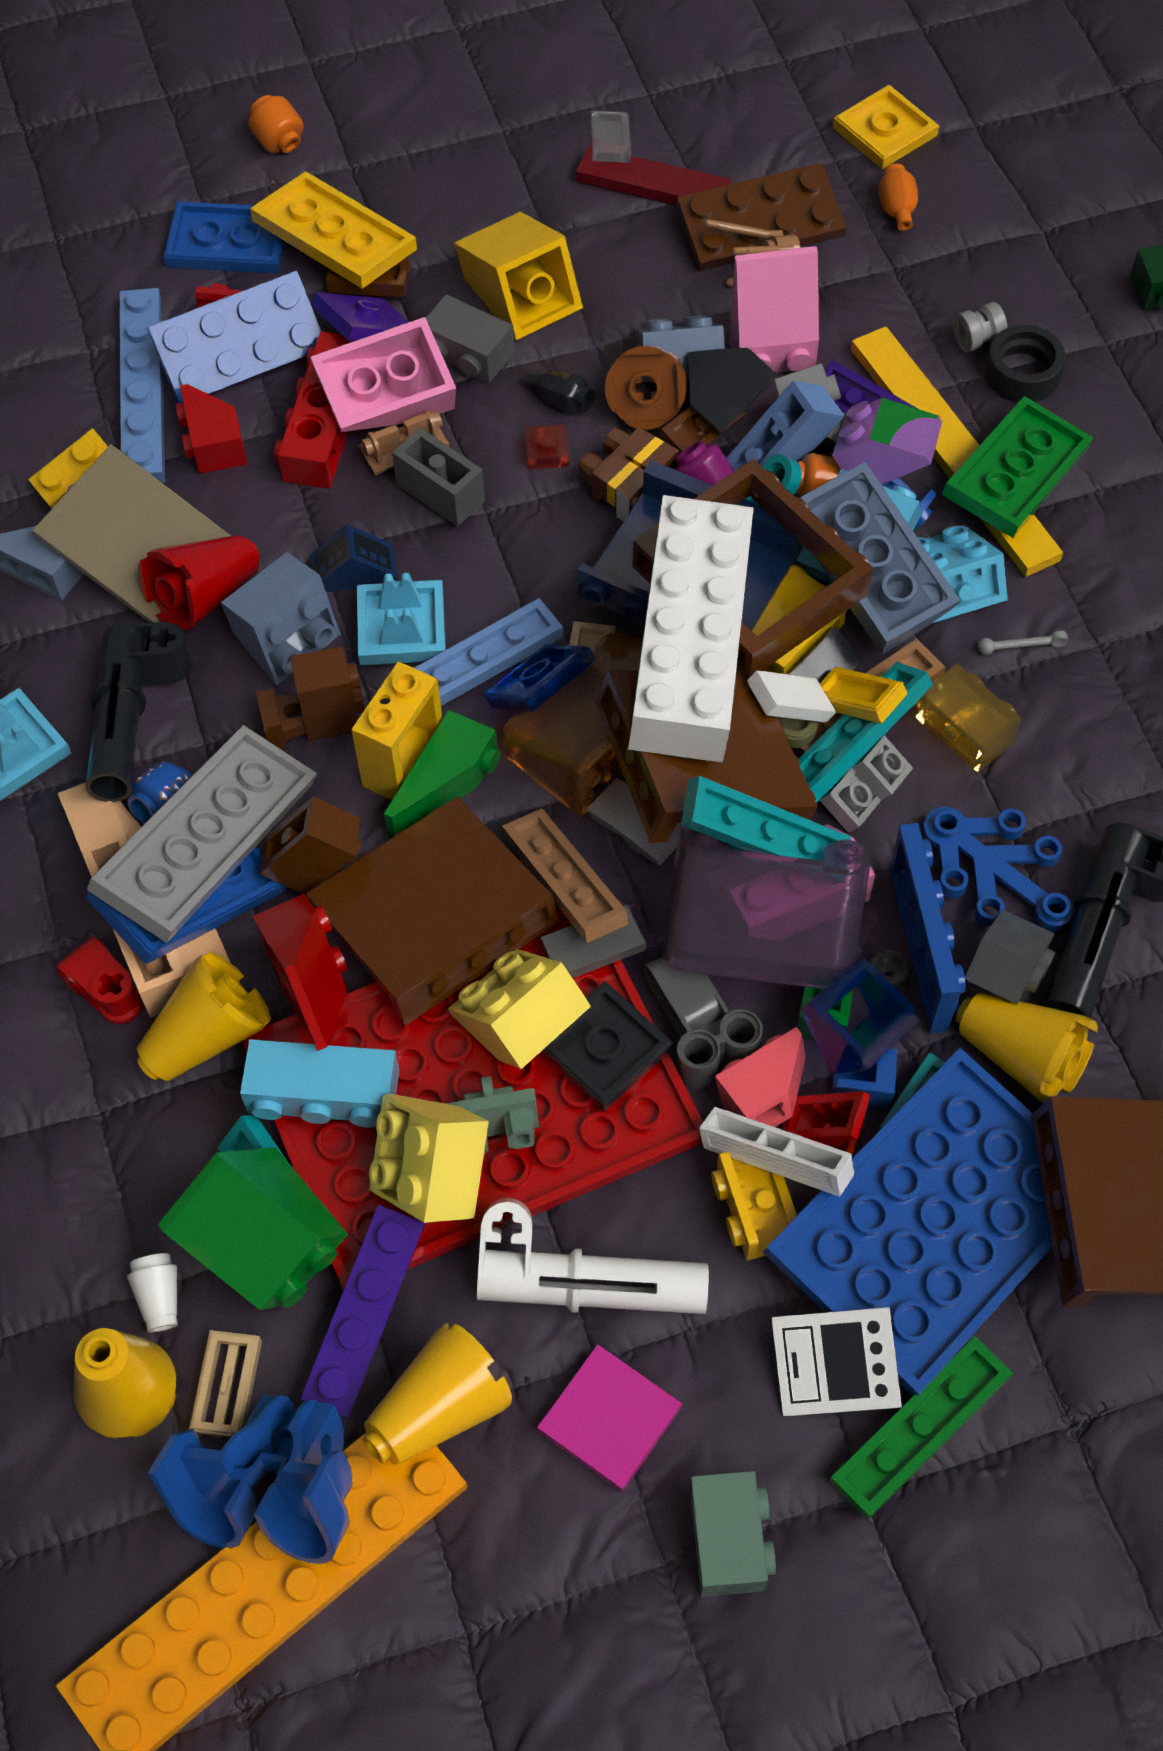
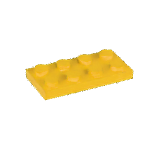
M306 171L250 208L253 222L361 289L417 250L415 236Z

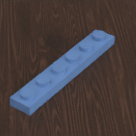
M159 288L120 291L121 452L160 482L164 483L163 367L146 329L149 326L162 322V299Z

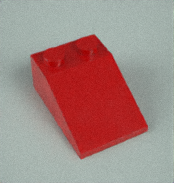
M302 894L253 915L252 918L284 996L319 1051L328 1046L347 993V988L341 974L348 971V967L337 945L330 947L325 934L333 930L322 905L314 908L306 895Z

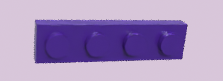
M377 1206L300 1400L310 1399L334 1404L338 1414L349 1419L425 1226L424 1222L383 1206Z

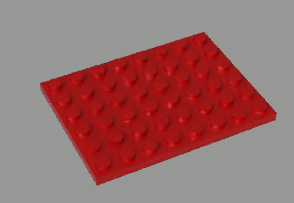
M558 909L556 912L559 923L519 950L546 957L541 946L540 937L572 926V924L562 911ZM621 960L573 978L585 998L606 981L653 1024ZM493 967L406 1026L395 1014L390 997L377 982L347 993L328 1043L330 1046L395 1050L399 1065L396 1095L444 1104L465 1100L464 1094L483 1091L481 1077L491 1076L493 1089L512 1086L514 1092L534 1088L539 1127L535 1128L534 1145L532 1147L513 1149L508 1147L506 1133L488 1136L489 1151L483 1157L474 1219L426 1222L408 1269L480 1239L481 1224L485 1211L493 1202L499 1199H517L525 1204L531 1215L534 1216L703 1144L699 1129L703 1124V1120L669 1053L608 1110L603 1112L541 1052L522 1069L499 1061L451 1015L448 1008L459 1000L460 992L469 984L482 980L494 969ZM296 1014L267 1025L261 1031L242 1041L246 1053L248 1051L249 1039L313 1044ZM281 1115V1118L274 1120L293 1169L348 1234L335 1249L338 1254L332 1262L344 1291L378 1205L416 1220L419 1219L369 1190V1171L374 1161L377 1140L376 1127H360L352 1124L349 1120L330 1119L328 1123L315 1124L307 1122L301 1117ZM504 1212L501 1221H493V1227H498L502 1230L516 1224L512 1218L513 1213Z

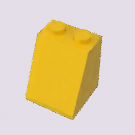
M521 211L454 242L464 279L495 317L513 325L515 340L521 339L583 308L565 236Z

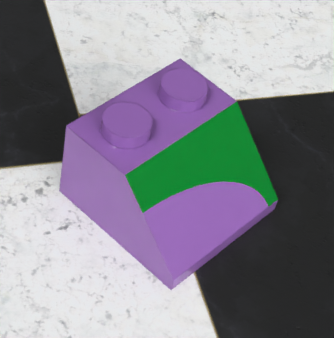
M880 398L869 404L867 401H863L852 406L847 411V418L843 421L832 454L840 469L846 471L866 461L882 485L931 464L942 421L939 415L885 398Z

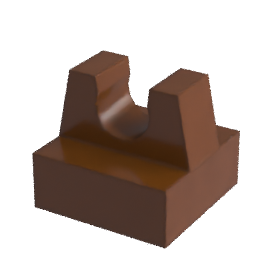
M273 688L256 692L267 741L279 749H285V741L306 733L302 716L295 718L287 717L289 714L301 712L298 695H275Z

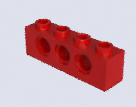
M321 331L316 346L309 348L305 377H300L297 382L295 406L287 411L285 419L286 432L283 439L277 440L274 450V461L280 465L283 482L331 489L349 431H340L310 357L351 343L342 334Z

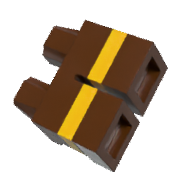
M615 427L606 435L603 441V452L609 456L604 460L595 453L589 452L579 462V476L592 486L593 500L600 501L604 499L616 508V516L625 521L643 494V472L650 461L653 460L674 469L677 465L675 458L679 455V450L640 427L631 435Z

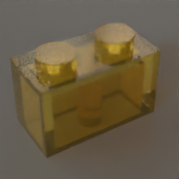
M958 663L933 682V686L918 700L915 717L977 772L1015 743L1022 720L1009 703L998 699L985 687L977 675L968 673Z

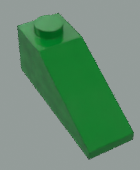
M448 710L384 812L388 837L393 838L398 832L406 830L428 816L434 809L445 805L457 796L459 798L465 796L478 787L486 773L492 774L501 754V751L497 749L496 730Z

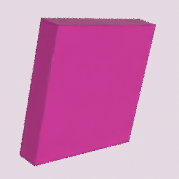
M597 1345L541 1421L537 1430L538 1433L623 1493L681 1410L682 1403L603 1347Z

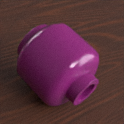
M698 441L684 449L675 458L677 465L674 470L712 486L734 472L719 446L713 443L704 444L703 441Z

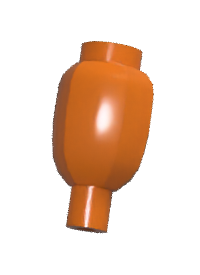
M891 164L883 170V177L879 181V198L884 211L891 218L896 219L898 229L906 231L913 226L911 214L915 211L918 203V189L914 176L906 171L903 165Z

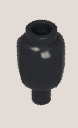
M550 370L542 375L528 371L524 378L525 386L537 390L540 399L544 403L558 410L571 414L580 411L587 412L594 403V389L588 387L585 378L574 373Z

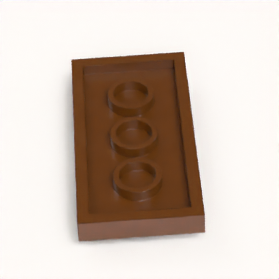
M823 163L679 196L676 200V208L699 271L734 263L736 256L732 253L734 247L762 246L763 242L768 240L706 227L704 222L707 219L764 230H782L784 236L796 235L799 239L800 247L843 237L847 228Z

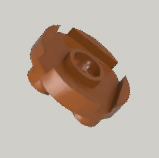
M640 345L627 350L616 359L608 371L605 380V395L609 407L625 421L624 423L636 429L640 427L643 430H650L666 424L680 413L688 393L687 375L677 355L655 345ZM643 376H649L651 382L657 385V390L651 393L650 399L644 398V393L636 390V384L643 382Z

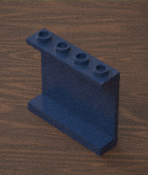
M651 460L643 472V494L595 566L592 568L582 563L578 568V596L583 597L594 606H603L617 612L630 622L645 625L650 583L632 567L633 540L659 523L663 495L694 499L711 488L712 485ZM745 499L737 505L753 507L741 621L752 631L791 566L797 560L803 545L760 505Z

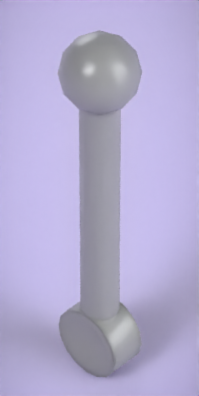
M1056 631L1050 636L994 642L990 638H984L978 643V650L983 655H989L994 650L1049 644L1059 648L1068 643V637L1065 631Z

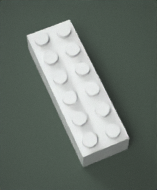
M663 495L629 750L723 763L731 724L753 507Z

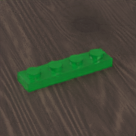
M974 1336L944 1366L918 1396L915 1394L831 1477L829 1482L868 1521L1011 1378L1013 1372Z

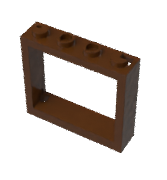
M754 459L694 499L737 505L750 496L835 574L838 579L758 636L741 621L736 668L747 679L756 670L763 671L868 596L873 568L863 554L855 552L850 548L831 525L824 524L810 511L803 499L791 494L780 483L773 472L765 470ZM659 523L633 540L632 567L650 584Z

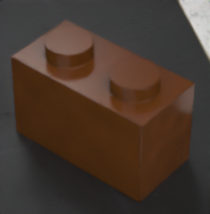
M343 646L290 656L308 741L352 733L351 729L358 720L357 714L363 713L365 710L356 662H346Z
M312 796L265 837L259 875L306 895L307 892L314 889L320 882L331 878L333 873L356 858L361 847V839L358 838L361 818Z

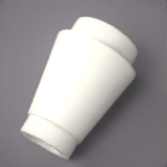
M153 1254L131 1261V1273L127 1275V1279L143 1320L146 1323L147 1332H159L178 1326L176 1318L177 1265L171 1263L170 1254Z

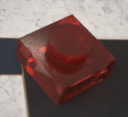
M566 424L525 427L528 470L569 467Z

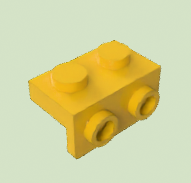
M729 1151L720 1153L718 1155L717 1171L711 1172V1177L718 1200H727L732 1215L726 1218L731 1242L734 1247L742 1246L746 1261L766 1256L763 1253L766 1247L797 1216L786 1181L783 1176L731 1159Z

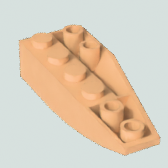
M86 782L58 793L91 877H93L141 826L121 801L104 802L89 795L86 790ZM216 928L148 964H145L114 930L150 1018L159 1015L194 961L202 954L205 955L207 952H213L230 962Z

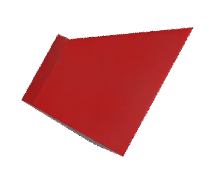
M865 1091L798 1096L793 1116L783 1122L781 1130L851 1153L853 1157L870 1095Z

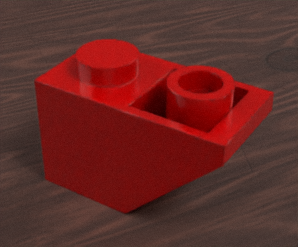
M189 384L180 385L183 402L176 404L181 428H189V433L182 434L187 459L195 458L199 474L248 465L235 407Z

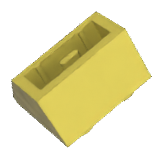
M516 949L499 957L493 965L494 969L482 980L466 986L460 992L459 1000L449 1007L448 1011L499 1061L522 1069L591 1006L562 962Z
M383 1094L381 1112L376 1122L377 1140L374 1161L369 1171V1190L424 1223L474 1219L489 1121L460 1106L395 1094Z

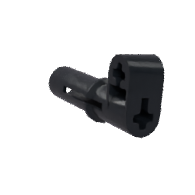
M168 622L120 624L110 627L103 635L98 685L93 689L90 696V705L94 710V719L86 777V790L95 799L104 802L122 801L132 791L139 716L146 709V697L142 691V685L179 682L186 678L191 671L192 664L185 633L179 625Z
M1113 823L1106 827L1085 890L1075 898L1073 907L1076 911V916L1044 1007L1091 1018L1121 928L1130 923L1132 913L1129 909V904L1133 893L1151 901L1163 902V837L1127 823ZM1145 859L1150 861L1147 870L1142 868ZM1107 892H1110L1103 914L1099 920V926L1095 934L1086 963H1084V959L1092 935L1094 933L1102 906L1107 898Z

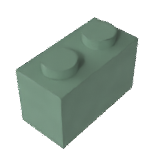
M755 1471L691 1476L690 1498L701 1597L765 1591L768 1583L767 1575H776L774 1545L772 1541L763 1542L761 1520H769V1502L766 1487H757Z

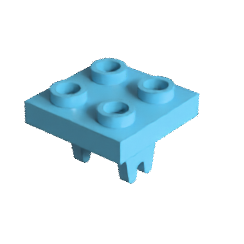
M403 573L401 580L395 581L391 574H385L383 583L357 585L358 657L360 665L392 664L398 661L401 663L426 662L446 650L442 580L413 582L409 573Z
M20 688L0 700L1 801L72 754L66 741Z

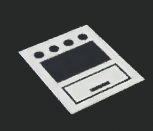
M890 1307L772 1317L783 1416L902 1407Z

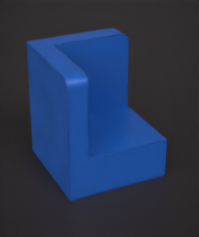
M878 1047L874 1062L837 1058L834 1065L832 1094L865 1091L870 1095L867 1110L889 1112L895 1094L898 1049Z

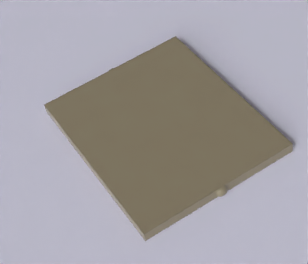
M112 444L108 446L75 484H71L68 487V492L32 530V535L149 623L160 622L155 615L161 613V610L154 601L147 603L140 586L138 565L141 559L147 557L146 553L156 548L231 536Z

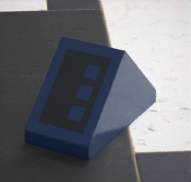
M349 524L342 527L310 554L311 569L320 575L326 592L355 589L357 585L383 583L385 574H391L393 580L398 581L393 544Z

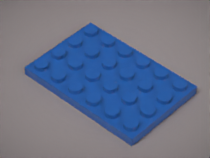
M961 1048L945 1062L853 1157L854 1176L842 1195L839 1197L821 1191L763 1252L825 1313L890 1307L899 1384L912 1397L915 1394L918 1396L1052 1247L1031 1118L1033 1113Z

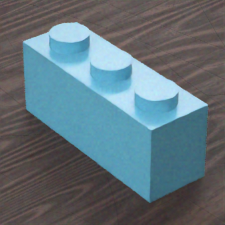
M249 1039L240 1095L247 1113H252L255 1117L265 1120H277L281 1118V1115L301 1117L303 1120L315 1124L328 1123L330 1119L349 1120L352 1124L360 1127H376L377 1117L381 1112L383 1094L396 1095L399 1065L396 1051L330 1045L318 1051L314 1044Z

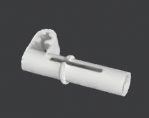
M502 1198L493 1202L485 1211L480 1235L477 1300L563 1305L572 1313H578L579 1307L706 1314L709 1283L708 1263L582 1255V1249H574L569 1255L531 1252L533 1223L532 1215L525 1204L517 1199ZM504 1212L513 1213V1221L522 1224L521 1229L513 1230L511 1243L526 1244V1252L486 1250V1242L501 1243L502 1230L501 1228L493 1227V1221H501ZM539 1277L654 1283V1288L539 1281Z

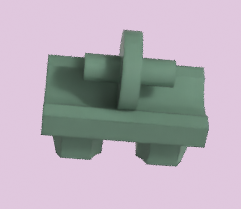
M491 1076L481 1077L483 1091L464 1094L465 1100L447 1103L460 1106L488 1120L487 1137L506 1133L508 1147L513 1149L532 1147L534 1145L535 1128L539 1127L534 1088L514 1092L512 1086L493 1089ZM487 1137L484 1154L489 1151Z

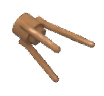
M710 219L704 222L705 226L709 228L768 239L763 242L762 246L734 247L732 249L733 255L800 248L798 237L796 235L784 236L782 230H764ZM733 278L726 280V286H733Z

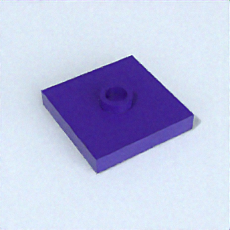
M315 292L311 304L323 318L351 342L409 323L382 298Z

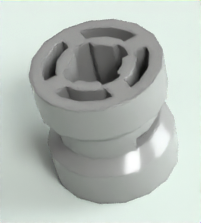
M996 302L981 305L976 312L967 310L958 313L953 318L955 339L959 347L966 353L980 349L985 342L991 344L997 334L1008 328L1005 314Z

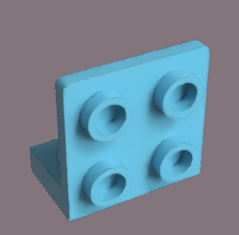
M951 526L944 529L942 534L929 538L917 537L960 599L958 605L933 623L1008 600L1003 553L965 526Z

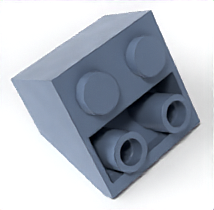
M707 315L683 317L684 325L672 326V320L668 319L644 321V328L635 329L637 346L655 345L674 353L679 358L680 364L686 372L687 379V352L725 349L723 325L712 322V317H707ZM643 376V381L651 382L649 376Z
M288 552L221 602L233 633L275 685H278L293 673L290 656L320 651L341 635L320 575Z

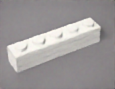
M717 1107L713 1108L699 1128L704 1149L718 1154L729 1151L732 1159L839 1197L854 1176L851 1153Z

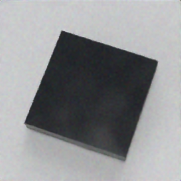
M606 981L586 997L591 1007L541 1051L555 1067L603 1112L608 1110L673 1050V1042Z

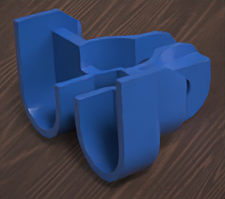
M262 1395L244 1428L235 1433L221 1451L204 1448L194 1429L175 1433L170 1436L148 1472L171 1516L180 1528L193 1538L217 1548L228 1547L232 1549L240 1545L255 1518L263 1534L280 1551L300 1561L323 1564L332 1560L350 1523L344 1500L352 1487V1470L343 1452L344 1428L334 1404L306 1399L296 1411L294 1403L286 1396ZM267 1472L277 1474L275 1482L267 1489L258 1506L252 1488Z

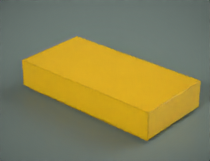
M836 666L820 683L837 713L880 724L884 722L908 694L903 682Z

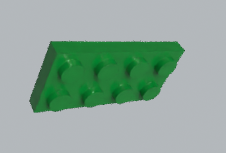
M1024 396L948 480L941 495L1014 538L1086 453L1094 437Z

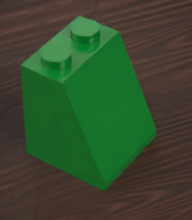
M276 1147L216 1152L158 1224L167 1236L259 1310L279 1306L288 1308L298 1302L307 1292V1282L315 1273L322 1271L334 1261L338 1254L335 1249L348 1235Z

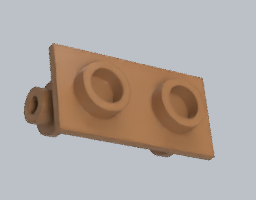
M425 410L423 414L403 421L404 426L397 428L395 424L375 433H367V438L361 440L358 447L374 475L394 468L392 452L420 427L449 446L447 439L439 428L443 426L438 411L430 413L429 410Z

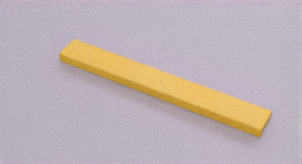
M886 326L852 340L851 351L878 386L920 410L939 415L942 425L933 458L950 479L980 445ZM1034 514L1014 538L982 520L1025 577L1061 561L1063 551Z

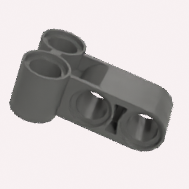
M687 945L643 965V972L649 988L680 1038L677 1045L676 1069L684 1085L694 1089L709 1087L716 1080L715 1076L719 1073L720 1063L724 1062L728 1065L736 1059L746 1058L761 1048L763 1026L760 1019L755 1013L748 1010L737 1009L729 1011L695 954ZM744 1035L750 1041L741 1044L732 1041L730 1037ZM693 1055H703L709 1061L703 1064H694L688 1058Z

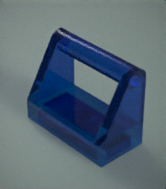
M864 958L857 959L802 1008L803 1016L830 1074L867 1071L919 1022L913 1005ZM858 985L871 1014L848 1033L828 1011Z

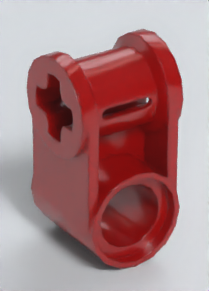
M89 937L55 966L56 971L65 983L78 996L89 1002L110 1023L119 1025L129 1023L140 1014L143 1002L138 990L133 985L130 973L115 960L106 947L95 937Z

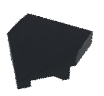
M748 347L687 352V406L719 436L776 379L777 374Z

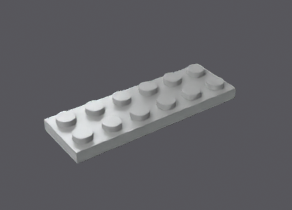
M243 725L90 879L87 890L168 943L313 785L317 773Z

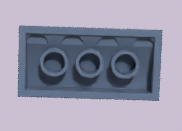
M866 461L800 497L806 502L810 511L824 524L831 525L850 548L867 558L870 566L873 568L868 596L850 609L881 655L920 632L959 604L960 599ZM820 562L832 582L836 581L838 577Z

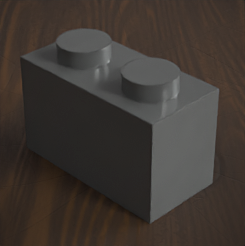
M447 294L426 317L445 363L460 370L469 377H475L490 384L515 353L512 324Z
M421 427L392 452L396 485L457 527L485 502L483 469Z
M1002 910L982 938L965 976V980L1018 1004L1026 990L1035 993L1042 977L1044 978L1056 954V952L1048 949L1054 933Z

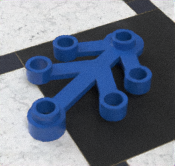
M951 807L936 808L926 816L923 832L926 839L930 841L931 846L938 849L940 853L942 874L939 881L944 896L958 898L966 891L969 879L967 873L962 868H959L958 850H960L973 860L978 900L974 914L980 924L991 926L1001 911L1005 910L1004 902L996 894V878L1035 908L1033 919L1037 926L1054 934L1062 933L1068 928L1074 913L1070 900L1060 893H1046L1010 865L1038 864L1042 867L1056 865L1062 853V845L1058 839L1052 836H1042L1032 845L985 846L975 838L976 836L1000 835L1007 840L1019 838L1024 831L1026 818L1021 811L1012 808L1002 811L999 817L966 818L959 810ZM1008 820L1014 821L1018 827L1009 828L1004 822ZM940 824H949L954 828L946 830ZM1044 847L1049 848L1054 852V855H1045L1040 849ZM955 878L961 885L957 887L950 886L946 880ZM991 906L997 911V914H986L982 907ZM1048 906H1056L1063 912L1053 913L1049 910Z

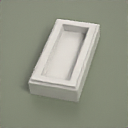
M756 670L747 680L749 687L767 716L827 722L836 713L816 678Z

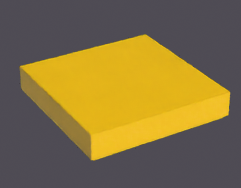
M887 85L835 116L832 128L877 166L884 169L938 136L939 125L892 86Z

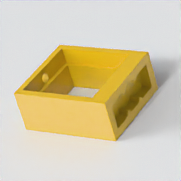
M398 661L351 730L363 787L393 800L443 719L437 678ZM385 698L390 700L388 704L380 703Z

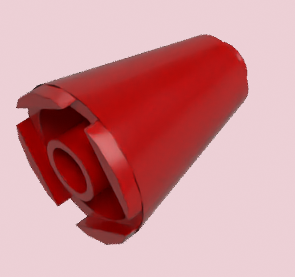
M242 535L156 548L146 553L147 557L140 560L138 565L139 582L147 603L154 601L161 610V613L155 615L159 621L174 623L186 631L194 628L216 609L223 600L229 597L232 592H235L257 573L260 554L256 545Z

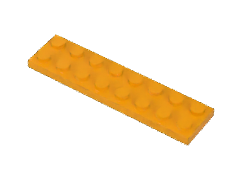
M366 1432L343 1451L352 1470V1487L344 1500L350 1523L332 1560L323 1564H313L297 1560L283 1553L270 1543L256 1522L248 1529L240 1545L232 1549L225 1547L58 1683L56 1685L57 1689L99 1750L156 1751L468 1488L467 1482L437 1445L399 1465H394L388 1460L380 1463L372 1456L363 1442V1437L367 1435Z

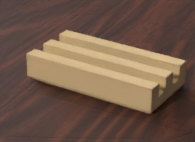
M209 1331L189 1430L194 1429L197 1436L210 1435L215 1439L231 1438L246 1425L262 1345L260 1336ZM221 1344H229L213 1423L205 1422ZM241 1346H246L232 1424L227 1425L225 1423Z

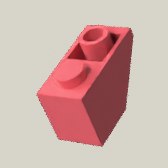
M795 1027L784 1035H776L770 1038L762 1048L744 1059H736L730 1062L721 1073L715 1076L720 1101L729 1112L773 1127H777L793 1116L806 1060L802 1033L799 1029Z

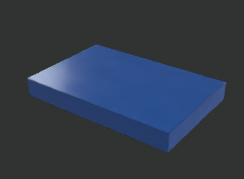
M176 201L163 259L166 268L280 274L286 242L252 221L250 208L254 205Z

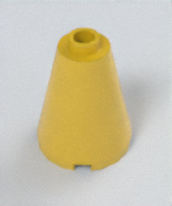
M207 952L205 955L202 954L194 961L137 1046L139 1055L137 1059L138 1065L147 1076L154 1080L160 1078L165 1081H171L261 1031L271 1019L265 1001L256 988L249 993L239 983L244 975L225 958L213 952Z
M982 992L973 998L967 997L962 1002L956 1015V1022L960 1024V1035L1041 1103H1044L1051 1096H1057L1062 1089L1069 1093L1072 1092L1082 1076L1095 1044L1087 1041L1089 1029L1096 1033L1098 1030L1096 1021L1087 1016L1022 1001L1015 1004L1003 997Z
M448 1323L438 1328L365 1421L364 1426L367 1435L363 1437V1442L372 1456L380 1463L388 1460L394 1465H399L502 1413L511 1405L512 1395L505 1377H501L497 1382L494 1380L487 1367L495 1361L485 1348L464 1328L457 1324L449 1328Z
M109 1328L96 1329L86 1334L79 1342L75 1352L73 1395L76 1409L87 1426L105 1438L116 1439L143 1436L163 1422L174 1406L176 1397L175 1367L167 1353L159 1345L148 1339Z

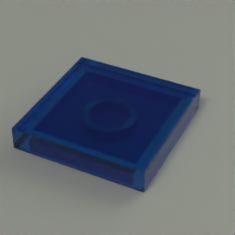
M545 644L487 690L484 696L492 708L533 712L597 659L590 647Z

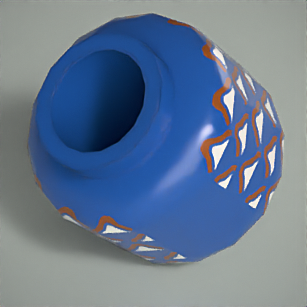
M169 762L155 764L132 781V791L128 798V806L131 813L144 825L192 775L185 768L178 767Z

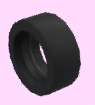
M1017 325L1006 328L995 336L989 347L985 365V378L991 389L1001 397L1013 402H1019L1024 396L1034 402L1044 400L1055 392L1061 381L1065 366V349L1056 336L1040 327ZM1013 354H1028L1040 359L1046 364L1048 369L1034 375L1021 374L1011 370L1004 364L1002 359Z

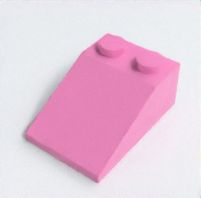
M816 246L735 256L729 333L730 348L748 347L775 373L800 371L815 366L817 362L819 296L818 251Z
M425 317L310 357L341 432L403 424V421L421 415L425 410H429L430 413L438 411L441 414L455 409L456 386Z

